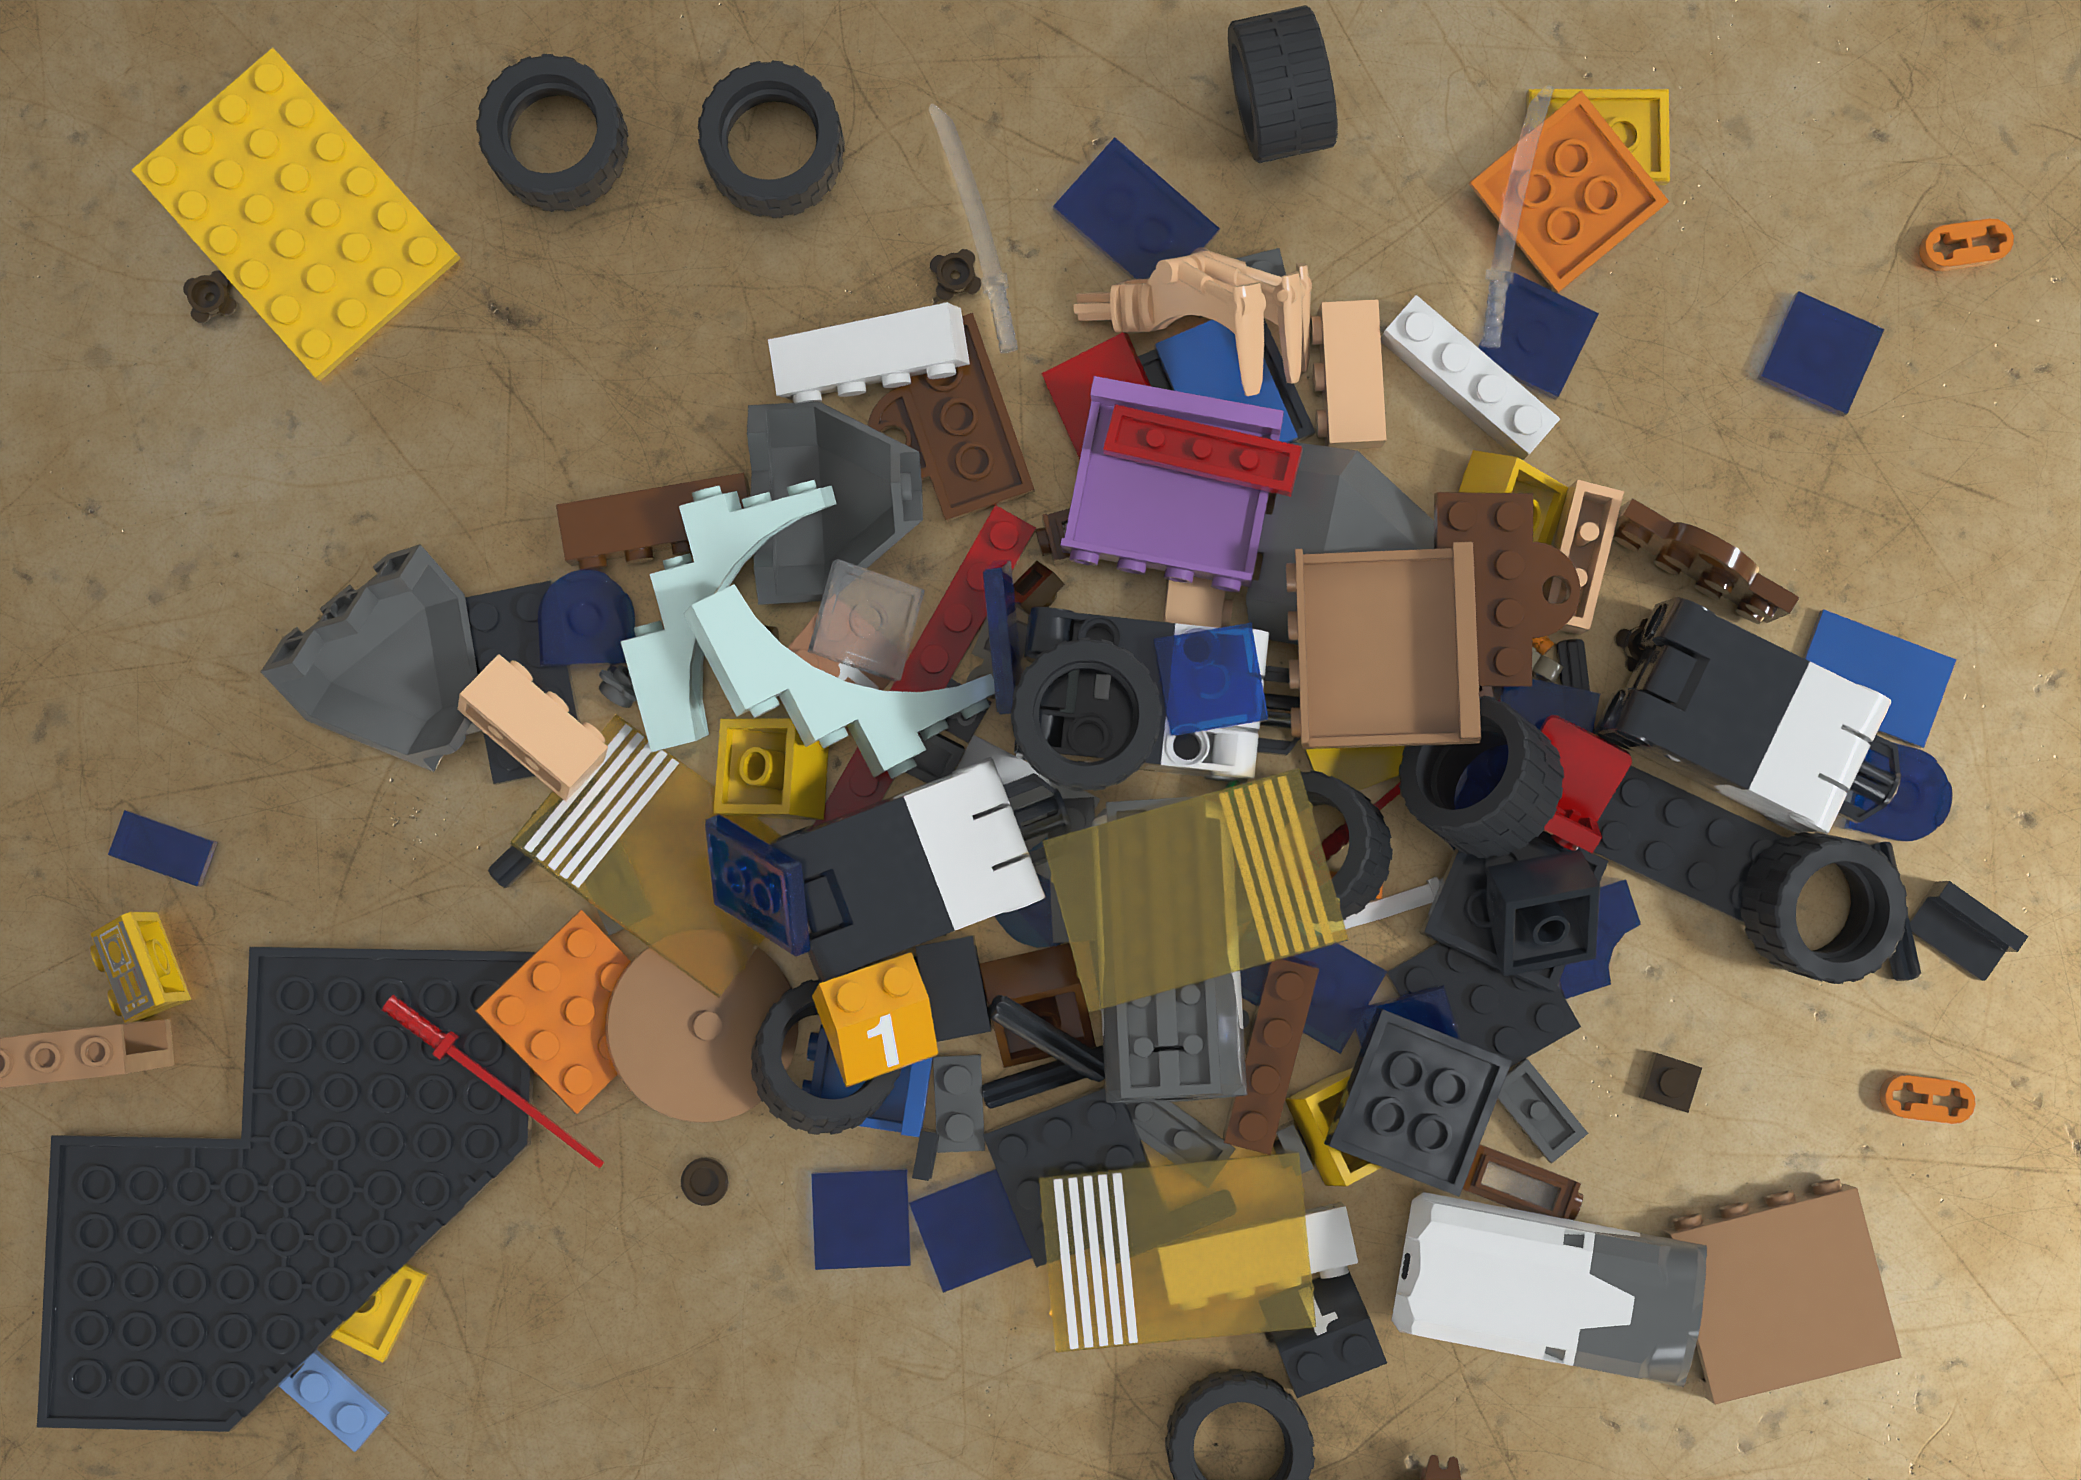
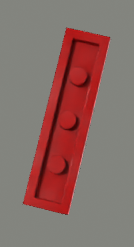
M1115 404L1103 447L1105 455L1289 497L1292 495L1303 452L1302 446L1117 404Z

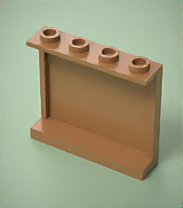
M1453 542V548L1324 554H1303V549H1295L1296 563H1286L1287 592H1297V611H1288L1289 640H1298L1299 659H1289L1290 689L1300 688V707L1291 708L1292 737H1301L1302 748L1329 749L1480 743L1481 727L1473 542Z
M170 1019L0 1038V1088L122 1075L175 1066Z
M1840 1179L1825 1180L1812 1184V1193L1795 1197L1793 1190L1781 1191L1765 1196L1767 1204L1749 1208L1747 1202L1733 1203L1719 1208L1721 1216L1702 1220L1700 1213L1685 1215L1673 1219V1228L1662 1230L1664 1238L1707 1245L1703 1311L1696 1343L1705 1378L1700 1380L1707 1400L1716 1405L1902 1358L1857 1187L1847 1184L1841 1185Z

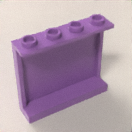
M1094 376L1090 394L1092 401L1065 538L1061 540L1062 551L1070 553V561L1084 565L1097 566L1099 559L1118 562V570L1132 574L1144 575L1146 568L1165 571V579L1180 583H1192L1193 577L1212 580L1211 587L1223 591L1240 592L1241 586L1251 587L1269 492L1105 455L1103 447L1115 404L1277 441L1280 439L1284 411Z

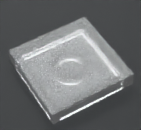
M839 559L833 561L808 652L894 682L901 680L925 590Z

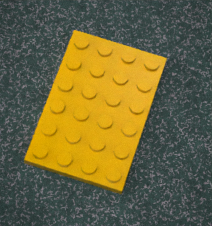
M273 47L131 170L319 381L326 377L461 259Z

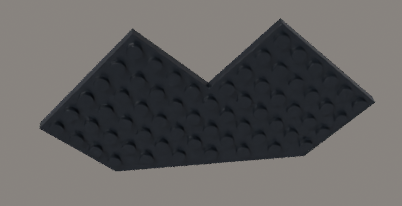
M249 947L241 1138L51 1135L37 1428L229 1432L246 1419L531 1145V1116L447 1053L439 1060L432 1054L435 1051L432 1045L430 1046L425 1043L422 1038L417 1037L411 1030L398 1023L399 1021L394 1020L387 1012L381 1009L388 999L395 995L397 999L399 998L407 1004V1007L409 1006V1008L414 1009L419 1013L418 1015L430 1021V1024H434L446 1034L451 1031L459 1036L453 1044L455 1047L533 1105L534 1072L475 1010L535 952Z

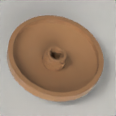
M695 930L663 938L644 949L628 964L611 993L606 1013L605 1032L613 1066L624 1085L637 1099L649 1108L667 1117L682 1121L707 1123L722 1121L743 1114L762 1102L757 1094L758 1089L755 1081L752 1080L751 1052L756 1041L755 1037L771 1006L777 1003L782 994L791 987L783 972L770 956L756 945L739 936L714 930ZM798 1022L788 1031L782 1045V1063L786 1072L796 1049Z

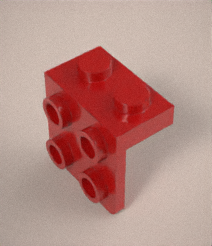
M1551 715L1546 718L1540 731L1557 748L1561 757V766L1564 768V778L1562 780V798L1557 804L1555 815L1548 821L1544 830L1552 833V839L1569 850L1574 851L1580 847L1593 854L1602 839L1597 821L1631 766L1632 758L1627 750L1557 715Z

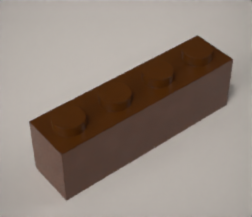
M743 472L557 504L556 509L565 561L571 566L578 565L579 571L586 572L608 567L607 560L625 557L627 564L650 561L654 559L653 552L672 549L674 556L692 554L679 506L694 502L692 492L720 485L722 494L737 491L741 508L744 509L742 499L750 497L748 479Z
M1274 951L1275 959L1268 960L1245 1048L1247 1095L1232 1097L1223 1132L1224 1143L1271 1155L1319 973V966L1316 962L1289 955L1281 957L1280 953Z

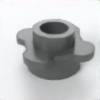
M610 665L607 671L601 670L599 673L602 679L599 685L600 692L613 703L624 708H630L637 699L628 668L622 665L618 667Z

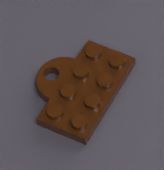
M973 313L962 316L970 364L955 367L956 374L950 377L929 379L927 373L910 376V384L890 391L878 401L868 421L869 427L881 433L890 428L901 430L906 436L905 445L919 451L921 479H931L945 522L1035 492Z
M1437 492L1434 494V549L1453 548V542H1473L1479 686L1531 687L1532 639L1551 635L1562 629L1571 620L1580 600L1581 589L1578 573L1571 560L1562 551L1546 543L1533 542V493ZM1550 577L1561 579L1567 588L1565 599L1558 605L1549 603L1543 596V584Z
M1633 498L1620 507L1613 536L1615 541L1632 551L1637 552L1639 548L1644 549L1656 557L1654 563L1670 574L1678 576L1682 572L1696 580L1695 588L1706 596L1716 600H1720L1721 596L1738 605L1735 611L1743 618L1756 624H1761L1762 620L1769 623L1790 614L1800 597L1761 575L1759 567L1751 558L1716 535L1690 524L1674 523Z

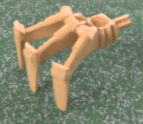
M1200 247L1195 249L1190 255L1159 261L1156 265V270L1153 271L1149 279H1128L1113 284L1111 292L1076 294L1077 303L1074 304V314L1078 313V321L1112 320L1115 332H1151L1165 329L1172 322L1185 315L1206 317L1224 325L1236 337L1237 354L1245 396L1259 394L1263 381L1264 318L1279 326L1283 366L1287 383L1299 382L1300 373L1307 372L1310 360L1312 282L1309 277L1307 264L1296 263V271L1280 277L1248 267L1244 261Z

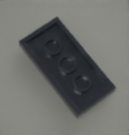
M550 580L465 597L478 675L498 654L509 663L514 660L528 670L533 678L532 682L545 694L551 691L558 695L568 706V713L580 722L554 583ZM484 733L493 784L499 785L536 777Z
M1630 766L1597 821L1602 839L1593 854L1745 925L1744 919L1741 917L1743 901L1741 894L1743 885L1745 886L1748 878L1747 874L1751 866L1755 865L1760 858L1759 855L1784 836L1634 766Z

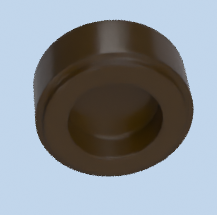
M700 1157L693 1160L686 1166L681 1176V1188L684 1195L692 1203L701 1206L717 1203L725 1196L730 1185V1175L726 1166L713 1157Z

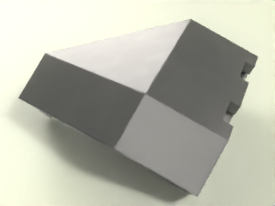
M819 401L798 404L748 405L747 439L752 471L750 497L770 492L772 501L789 497L787 487L815 480L817 489L832 486L836 505L804 516L778 532L754 553V574L758 605L827 601L832 595L836 596L923 520V494L919 451Z
M1291 442V444L1302 446L1303 450L1292 495L1289 497L1277 494L1273 514H1265L1257 552L1263 556L1259 580H1252L1251 587H1248L1246 594L1249 628L1269 632V640L1298 645V640H1289L1288 611H1297V592H1287L1286 563H1296L1295 549H1303V554L1434 549V520L1358 450Z
M419 544L387 554L373 566L378 574L362 587L355 590L351 585H348L320 608L323 616L318 622L304 633L296 627L283 637L264 665L261 673L306 721L434 772L444 755L454 753L464 744L466 735L482 730L457 710L460 693L478 676L465 594Z

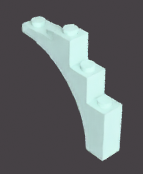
M815 480L787 487L789 497L772 501L770 492L742 499L744 509H742L737 491L722 494L719 485L692 492L694 502L679 506L694 562L690 553L663 560L665 570L650 574L662 621L634 627L636 637L621 641L651 752L694 742L709 735L703 703L704 653L684 616V612L692 604L729 587L745 562L772 536L804 516L836 505L832 486L817 489Z
M735 584L692 604L684 612L689 626L737 717L750 711L753 717L756 718L779 706L780 704L776 698L779 696L805 747L819 741L822 748H826L849 736L845 727H848L873 777L888 771L892 779L916 767L917 764L913 757L926 750L918 733L921 734L923 740H927L949 728L945 719L961 712L966 720L990 707L987 698L1000 691L991 674L957 687L926 692L882 691L846 682L813 667L782 645L755 617Z

